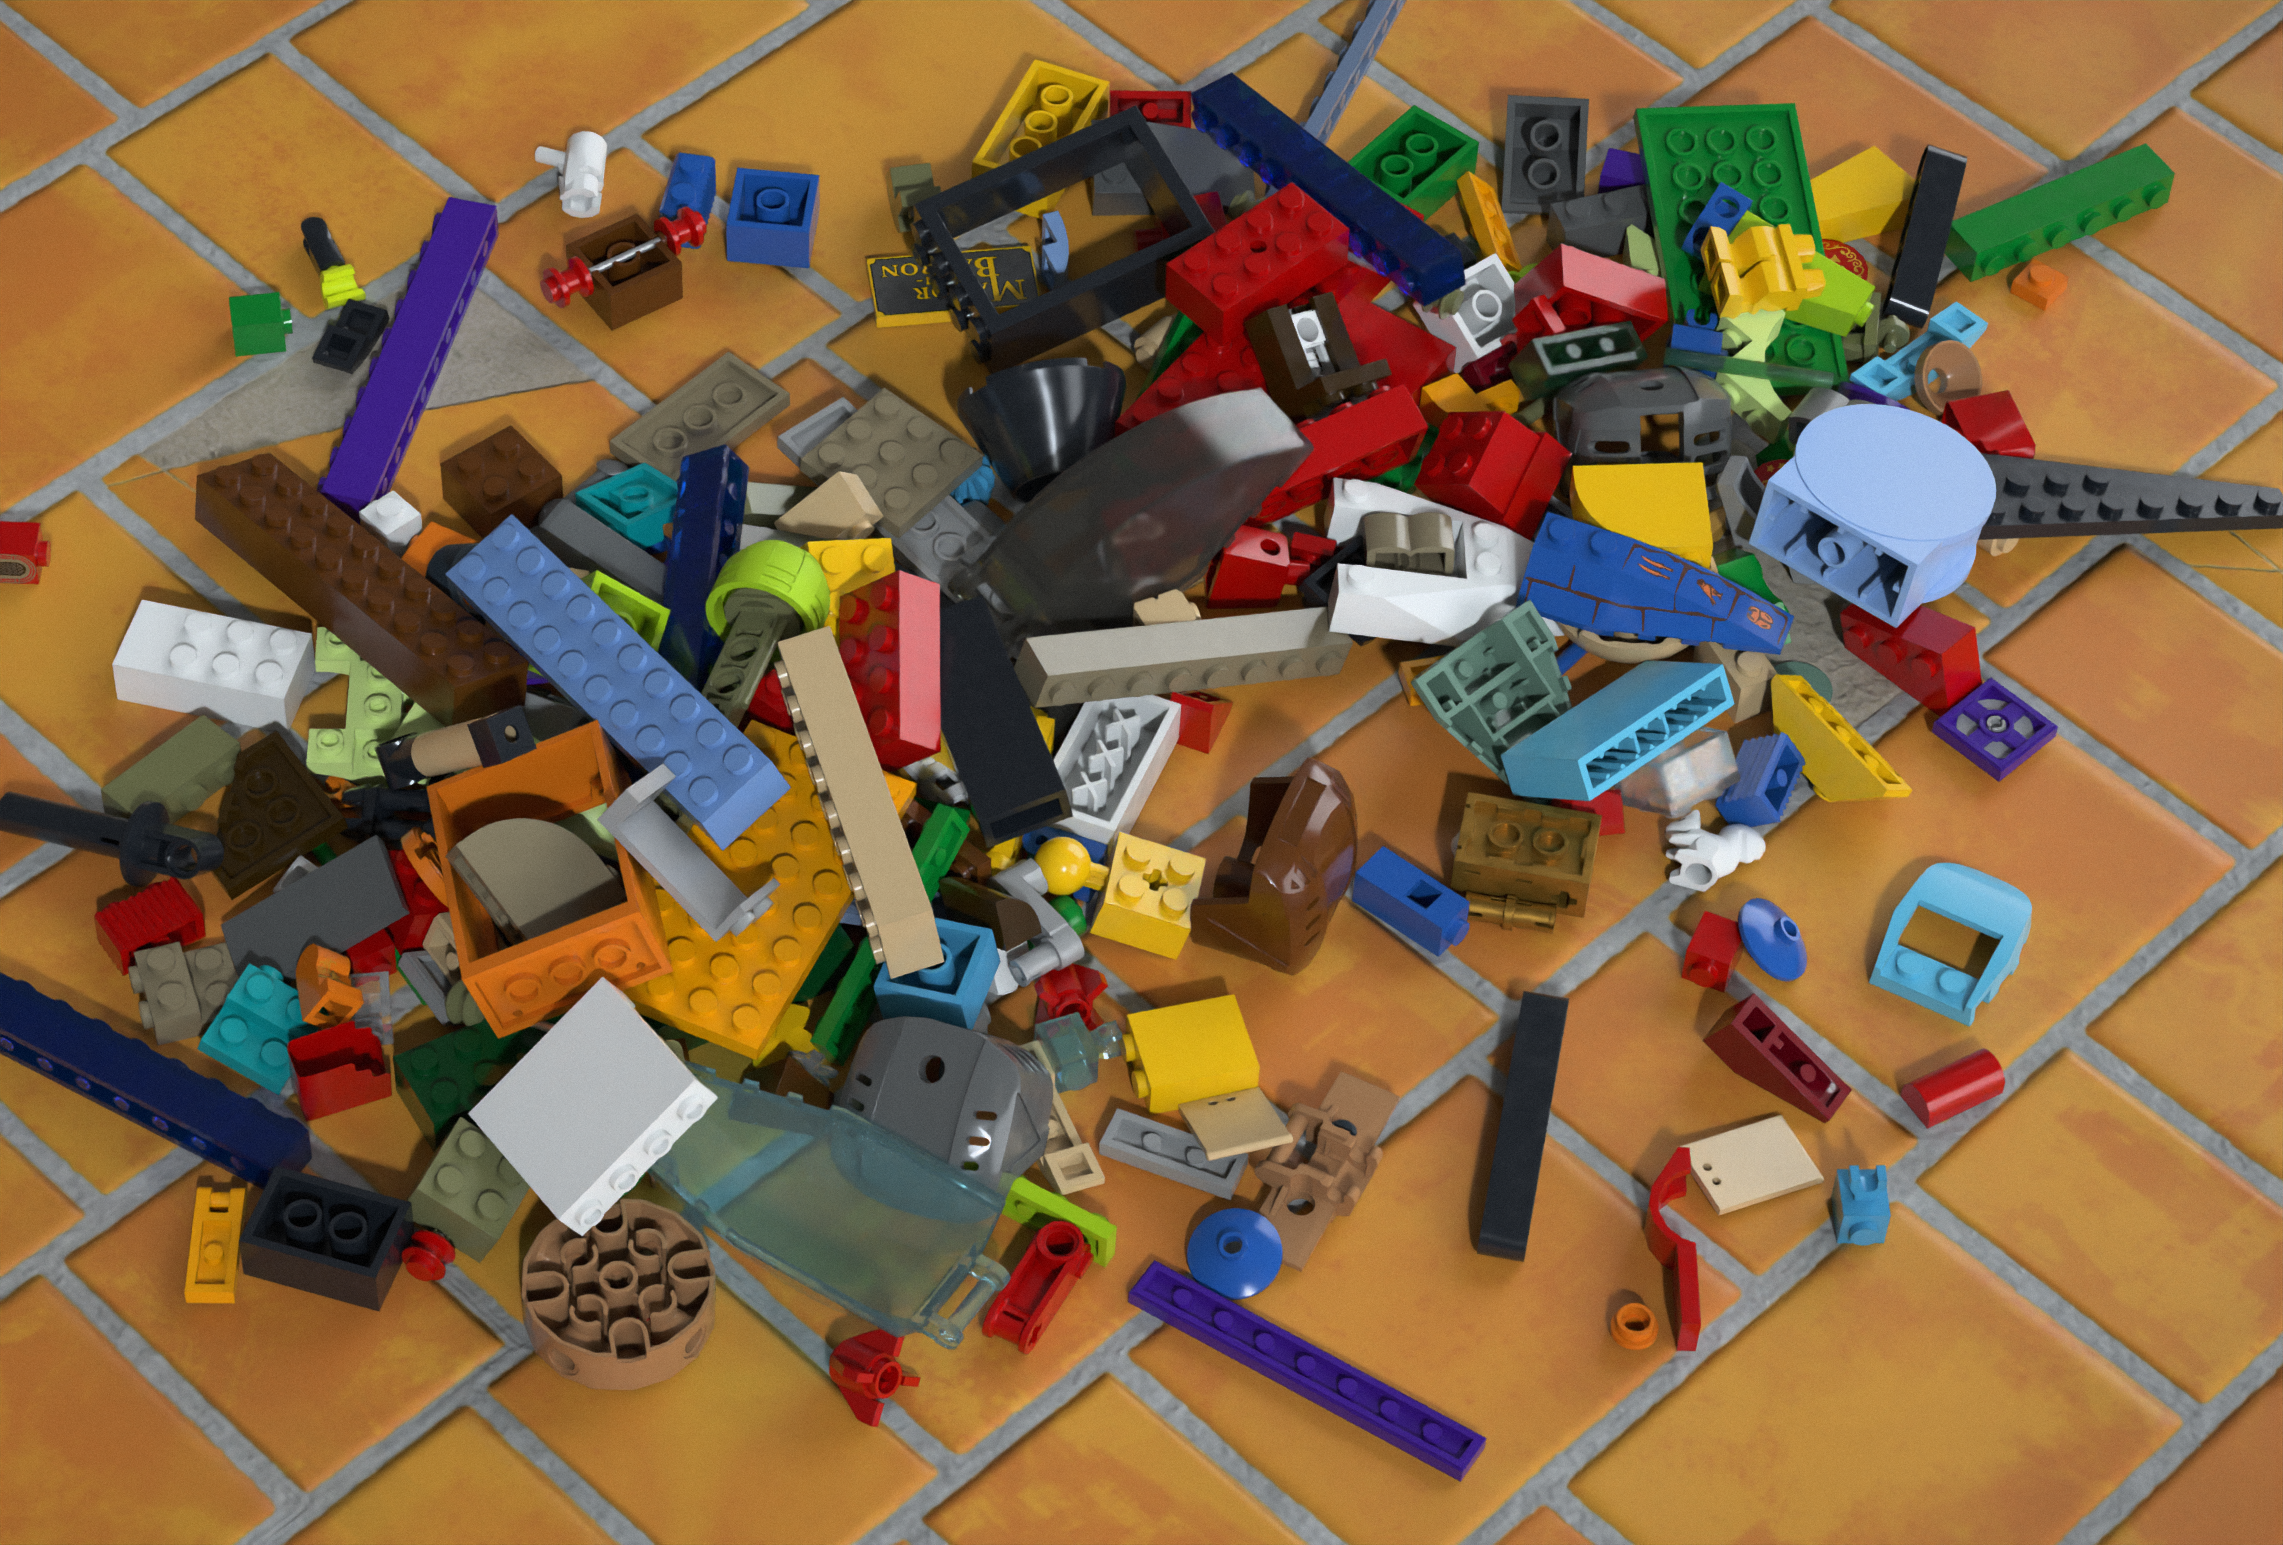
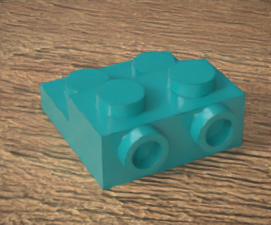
M645 462L575 493L577 507L643 551L647 547L664 540V524L676 522L682 516L698 510L697 495Z
M249 963L228 994L222 1009L200 1040L197 1049L271 1092L280 1095L291 1078L287 1050L288 1042L321 1031L323 1028L302 1021L298 991L283 983L284 978L277 969L268 965H262L257 968ZM324 1007L320 1009L319 1012L321 1014L329 1015Z

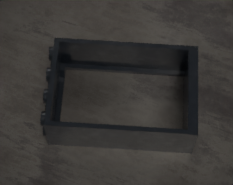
M1136 105L914 204V222L910 224L915 238V243L911 245V250L917 264L921 268L926 266L932 275L930 281L935 294L940 300L944 298L947 300L951 307L949 312L953 324L959 332H966L970 339L969 347L975 361L979 365L984 363L990 374L1016 366L1165 298L1166 264L1215 233ZM1124 162L1170 237L998 314L953 238Z

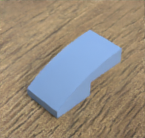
M1059 211L1043 214L1041 276L1049 291L1059 288L1068 282V237Z

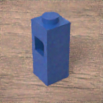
M1381 847L1355 872L1352 901L1437 957L1451 944L1454 946L1460 944L1467 935L1470 924L1467 922L1470 902L1386 847Z

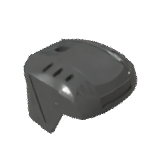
M1669 365L1666 368L1600 374L1591 372L1563 385L1551 400L1554 439L1572 453L1560 478L1561 494L1567 499L1570 498L1569 490L1573 466L1596 465L1598 462H1626L1628 464L1694 463L1697 456L1712 453L1713 463L1703 466L1704 475L1715 473V478L1717 479L1718 474L1723 472L1731 456V397L1712 377L1691 368ZM1678 414L1680 458L1667 451L1641 452L1640 416ZM1709 432L1710 443L1703 445L1694 444L1693 441L1696 435ZM1598 441H1626L1629 447L1625 452L1608 453L1597 451L1595 443ZM1716 483L1706 486L1707 500L1718 498Z
M902 1016L881 1020L874 1023L865 1032L858 1044V1050L852 1061L842 1091L836 1120L834 1121L832 1156L842 1174L857 1188L893 1207L917 1215L952 1222H974L995 1217L1005 1202L1014 1180L1044 1155L1050 1130L1048 1124L1053 1101L1051 1074L1027 1050L1006 1039L930 1018ZM938 1056L941 1058L939 1080L931 1083L925 1073L926 1065L932 1058ZM978 1111L994 1112L997 1118L994 1121L981 1120L976 1117ZM971 1137L988 1138L990 1144L988 1146L972 1145L969 1140ZM965 1162H976L979 1168L976 1171L966 1170L963 1165Z

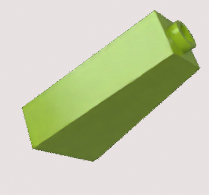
M1747 210L1728 236L1729 244H1733L1734 240L1750 227L1769 226L1775 229L1776 227ZM1815 251L1812 262L1802 263L1803 270L1820 268L1826 281L1825 288L1821 296L1803 299L1798 310L1785 311V309H1782L1786 312L1784 318L1847 337L1855 324L1862 327L1871 315L1875 305L1869 301L1875 286ZM1705 269L1698 290L1713 296L1710 286L1712 281L1709 282Z

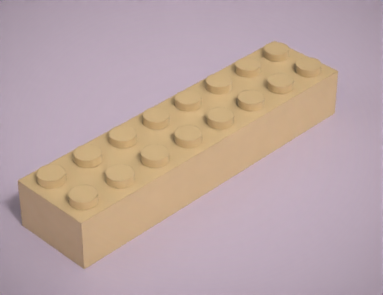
M830 626L777 642L782 660L774 662V666L782 688L781 693L788 715L792 716L798 744L805 753V761L811 781L818 790L817 795L825 820H828L831 827L832 840L838 856L840 855L843 861L844 874L849 889L853 891L856 898L857 911L863 928L866 927L869 935L868 941L876 964L885 962L889 976L893 979L943 963L944 957L931 904Z

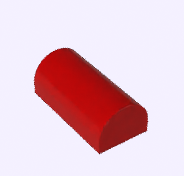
M1982 1048L1905 1084L1900 1096L1928 1129L2002 1094L2005 1086V1077L1997 1058L1989 1050Z

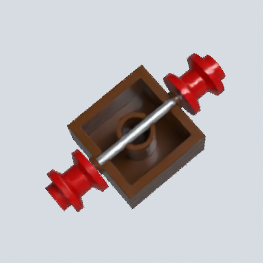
M684 206L678 209L677 219L672 222L666 217L656 219L653 231L636 213L566 245L567 269L561 272L554 267L545 269L543 271V280L540 281L542 293L549 303H555L558 307L564 308L570 304V295L578 292L613 331L683 298L682 262L676 256L680 255L681 245L686 242L693 247H698L704 243V234L707 233L706 223L698 211L693 212L692 209Z

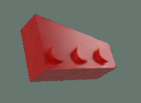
M1853 603L1840 613L1845 649L1939 717L1982 685L1975 627L1921 605L1897 628Z

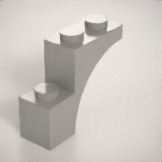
M1731 455L1723 472L1717 476L1716 494L1722 500L1726 513V527L1728 530H1731L1735 547L1759 550L1750 545L1749 540L1766 487L1754 473L1747 456ZM1789 567L1793 583L1820 585Z

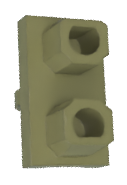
M1873 292L1869 302L1875 305L1865 324L1862 327L1855 324L1850 331L1864 332L1865 334L1842 336L1846 361L1864 362L1865 365L1878 356L1879 346L1884 348L1887 353H1893L1896 349H1900L1908 343L1910 330L1905 322L1899 320L1895 315H1890L1887 319L1881 320V293Z

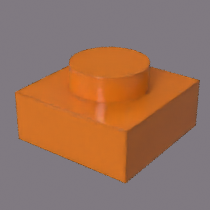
M2033 259L2013 280L2010 293L2046 311L2066 290L2069 277Z

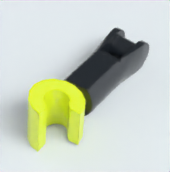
M319 217L305 219L301 223V230L305 237L303 246L320 278V289L325 309L329 310L344 306L348 299L358 302L365 300V292L362 288L359 289L353 276L355 274L354 267L351 264L345 265V261L335 241L332 239L325 221Z

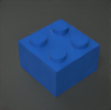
M737 168L726 224L727 261L809 268L820 211L819 175Z

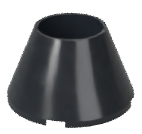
M1087 358L1047 359L1017 365L985 377L986 386L974 393L972 387H968L962 392L956 403L958 417L1016 501L1031 505L1067 502L1086 496L1098 490L1105 483L1115 440V421L1120 417L1127 388L1126 377L1120 367L1107 361L1103 362L1104 368L1088 366Z

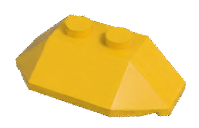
M1776 674L1771 680L1774 734L1780 735L1783 732L1789 736L1805 759V765L1802 766L1803 772L1800 773H1803L1814 784L1813 790L1819 797L1833 803L1835 801L1859 802L1902 798L1910 795L1913 790L1904 779L1801 675Z

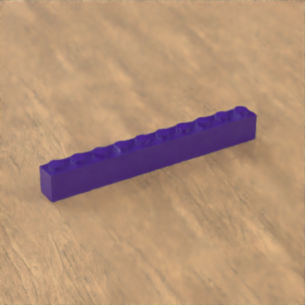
M449 197L443 212L436 213L432 226V237L430 241L425 240L421 248L419 267L417 270H411L407 284L408 292L405 298H399L397 302L395 322L392 328L387 327L385 329L381 354L379 357L374 356L371 361L367 386H361L358 391L354 416L347 417L343 428V441L340 447L335 446L332 450L330 471L327 477H321L319 480L317 491L359 525V511L364 509L370 502L378 500L390 492L499 236L497 206Z

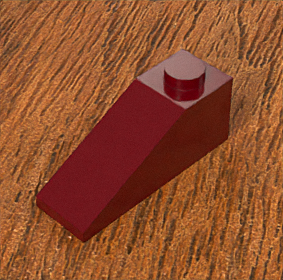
M1755 993L1725 1010L1702 1040L1734 1073L1823 1123L1830 1121L1852 1091Z

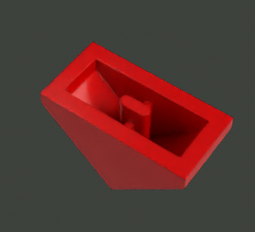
M1198 690L1172 692L1170 701L1181 704L1179 739L1176 744L1209 754L1232 709L1233 702Z

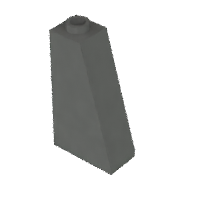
M562 499L539 526L540 541L568 568L587 570L589 574L598 570L671 610L662 636L663 639L677 645L688 631L692 632L698 626L702 616V608L699 607L698 586L573 503Z

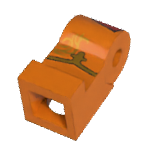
M311 944L305 948L296 967V982L302 1021L327 1029L349 1022L364 1004L362 991L351 986V981L348 977L350 960L347 956L316 944ZM324 1007L329 1016L321 1014L319 1012L320 1009Z

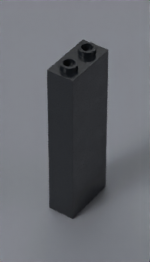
M983 595L960 601L955 605L941 609V737L987 848L1073 817L1064 784Z

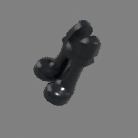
M452 772L431 777L428 786L457 774ZM368 783L343 791L341 803L361 807L363 810L361 819L345 818L348 828L339 833L342 836L363 843L377 835L386 842L387 840H400L405 833L416 826L436 840L432 817L428 820L393 819L394 811L431 813L427 789L390 790L382 783L371 786Z

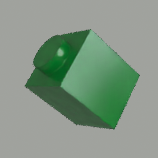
M279 292L229 297L236 357L286 352L285 334L293 333L290 308L281 309Z

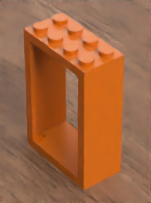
M598 720L535 744L537 749L503 764L486 768L480 765L426 786L462 981L498 1039L568 1012L602 976L619 990L623 991L673 971L653 877L615 837L614 841L628 901L501 951L494 920L445 857L457 843L491 823L514 818H528L553 824L604 803L609 808L632 785V782Z

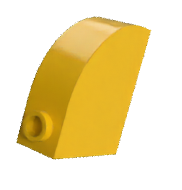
M1703 462L1583 465L1572 467L1569 495L1574 520L1636 539L1675 554L1708 570L1710 569L1713 539Z

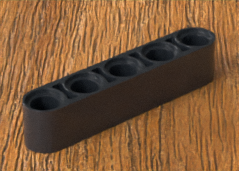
M1927 144L1918 166L1882 309L1883 317L1887 318L1890 315H1895L1899 320L1920 329L1923 328L1933 302L1967 164V156Z

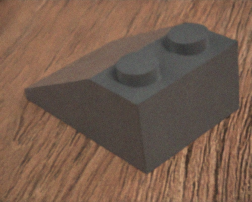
M1508 95L1502 194L1503 213L1549 215L1551 204L1584 197L1589 99Z

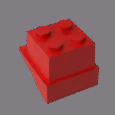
M1505 411L1449 412L1447 418L1440 425L1439 434L1430 453L1421 464V471L1414 485L1434 503L1505 526L1524 538L1531 540L1572 453L1547 432H1533Z

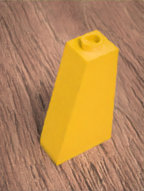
M1875 145L1811 179L1822 239L1845 243L1903 228L1915 179Z

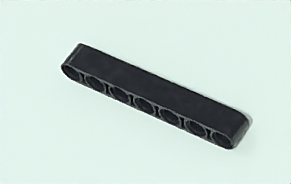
M1523 991L1477 1254L1524 1262L1569 998Z

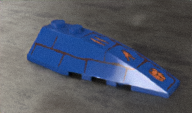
M1547 512L1533 544L1516 602L1517 608L1526 601L1531 600L1541 617L1597 635L1613 637L1615 631L1638 634V639L1655 641L1656 636L1681 639V644L1699 646V642L1704 641L1721 643L1724 649L1778 655L1781 654L1794 621V616L1702 566L1636 539Z

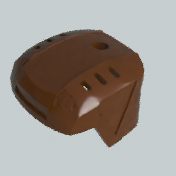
M1307 757L1295 776L1254 777L1250 783L1246 832L1237 859L1229 856L1223 858L1215 878L1213 898L1193 899L1190 905L1191 939L1193 943L1266 965L1275 971L1291 976L1298 974L1311 963L1321 947L1331 918L1349 887L1356 864L1358 822L1353 793L1340 771L1318 760ZM1261 847L1256 863L1252 864L1256 849Z

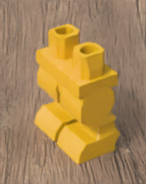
M1790 224L1778 225L1776 229L1769 226L1750 227L1739 235L1733 244H1729L1725 230L1710 226L1700 249L1709 282L1712 281L1710 286L1719 318L1729 317L1735 319L1741 313L1746 312L1754 315L1760 309L1766 311L1798 310L1803 299L1821 296L1826 285L1823 271L1820 268L1803 270L1802 263L1812 262L1815 256V244L1812 235L1793 234Z

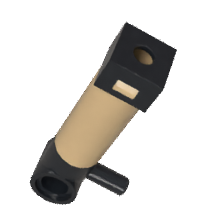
M521 705L502 709L483 718L417 734V732L405 734L375 746L374 749L389 789L395 790L427 778L480 765L486 768L503 764L537 749L523 709Z

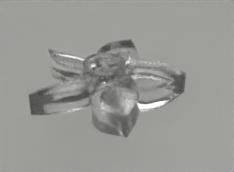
M815 1049L808 1053L789 1051L785 1058L788 1056L828 1089L830 1088L828 1078L834 1079L839 1071L832 1067L822 1065L826 1057Z

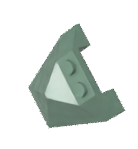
M1531 600L1526 601L1466 640L1416 675L1410 682L1433 718L1509 787L1510 784L1501 754L1573 708L1567 692L1572 689L1568 675L1562 677L1554 654L1555 651L1559 650L1555 637ZM1520 796L1526 802L1549 805L1553 799Z

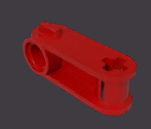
M1053 1221L1046 1224L1042 1229H1038L1028 1244L1023 1258L988 1310L982 1327V1334L984 1336L992 1338L996 1335L1017 1345L1018 1351L1025 1355H1028L1033 1350L1077 1280L1082 1279L1094 1260V1254L1091 1253V1245L1084 1242L1083 1234L1078 1227L1065 1221ZM1054 1253H1064L1065 1255H1055Z

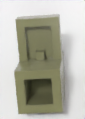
M930 163L889 168L885 176L890 209L898 233L911 231L910 224L914 222V204L941 193L940 186L934 187Z

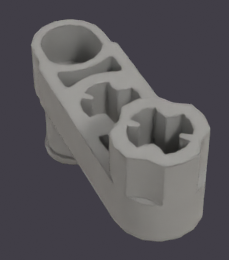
M1023 859L987 880L988 888L1028 903L1034 909L1040 921L1042 933L1029 939L1036 948L1009 962L1011 965L1009 966L1011 975L1021 987H1026L1030 982L1053 969L1060 971L1084 957V947L1077 933L1041 896L1047 892L1048 884L1040 866L1033 859Z

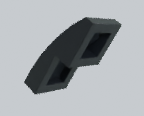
M348 299L336 325H328L312 357L313 363L353 374L371 353L390 319L387 310Z

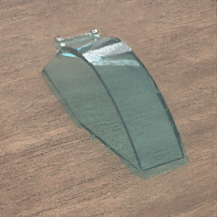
M685 1060V1066L700 1083L715 1093L718 1099L706 1110L704 1116L694 1122L673 1143L671 1149L647 1170L653 1179L685 1210L726 1244L794 1290L840 1313L866 1321L897 1338L915 1332L923 1333L944 1348L955 1350L964 1339L962 1333L992 1294L995 1291H1002L1011 1280L1009 1272L1001 1264L982 1254L1006 1204L1005 1197L846 1108L832 1104L830 1111L803 1103V1095L788 1092L786 1097L759 1090V1082L745 1078L743 1085L716 1077V1069ZM968 1274L979 1280L948 1319L937 1314Z

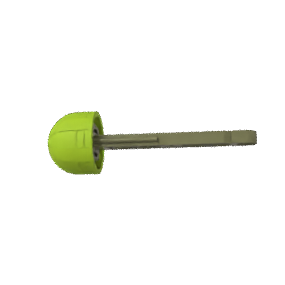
M759 541L734 554L721 569L706 601L707 620L716 635L724 642V645L701 694L736 728H738L746 709H748L768 664H774V662L782 660L777 642L823 628L829 613L830 590L820 564L806 550L800 549L786 541ZM740 655L748 657V659L743 661H735ZM740 684L734 691L720 693L727 686ZM661 792L654 802L668 816H679L674 823L687 835L693 826V822Z

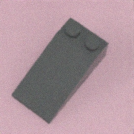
M1091 120V125L1102 120ZM1147 122L1192 196L1218 191L1224 214H1228L1234 197L1238 194L1242 195L1246 190L1253 191V201H1255L1252 138ZM1124 162L1091 176L1092 216L1155 215L1153 208Z

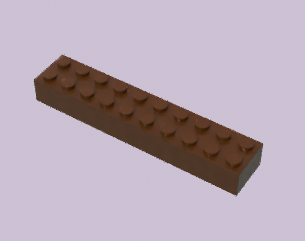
M271 453L258 454L250 459L231 465L220 466L215 470L197 475L195 520L443 726L447 727L483 718L502 709L521 705V707L525 706L528 660Z

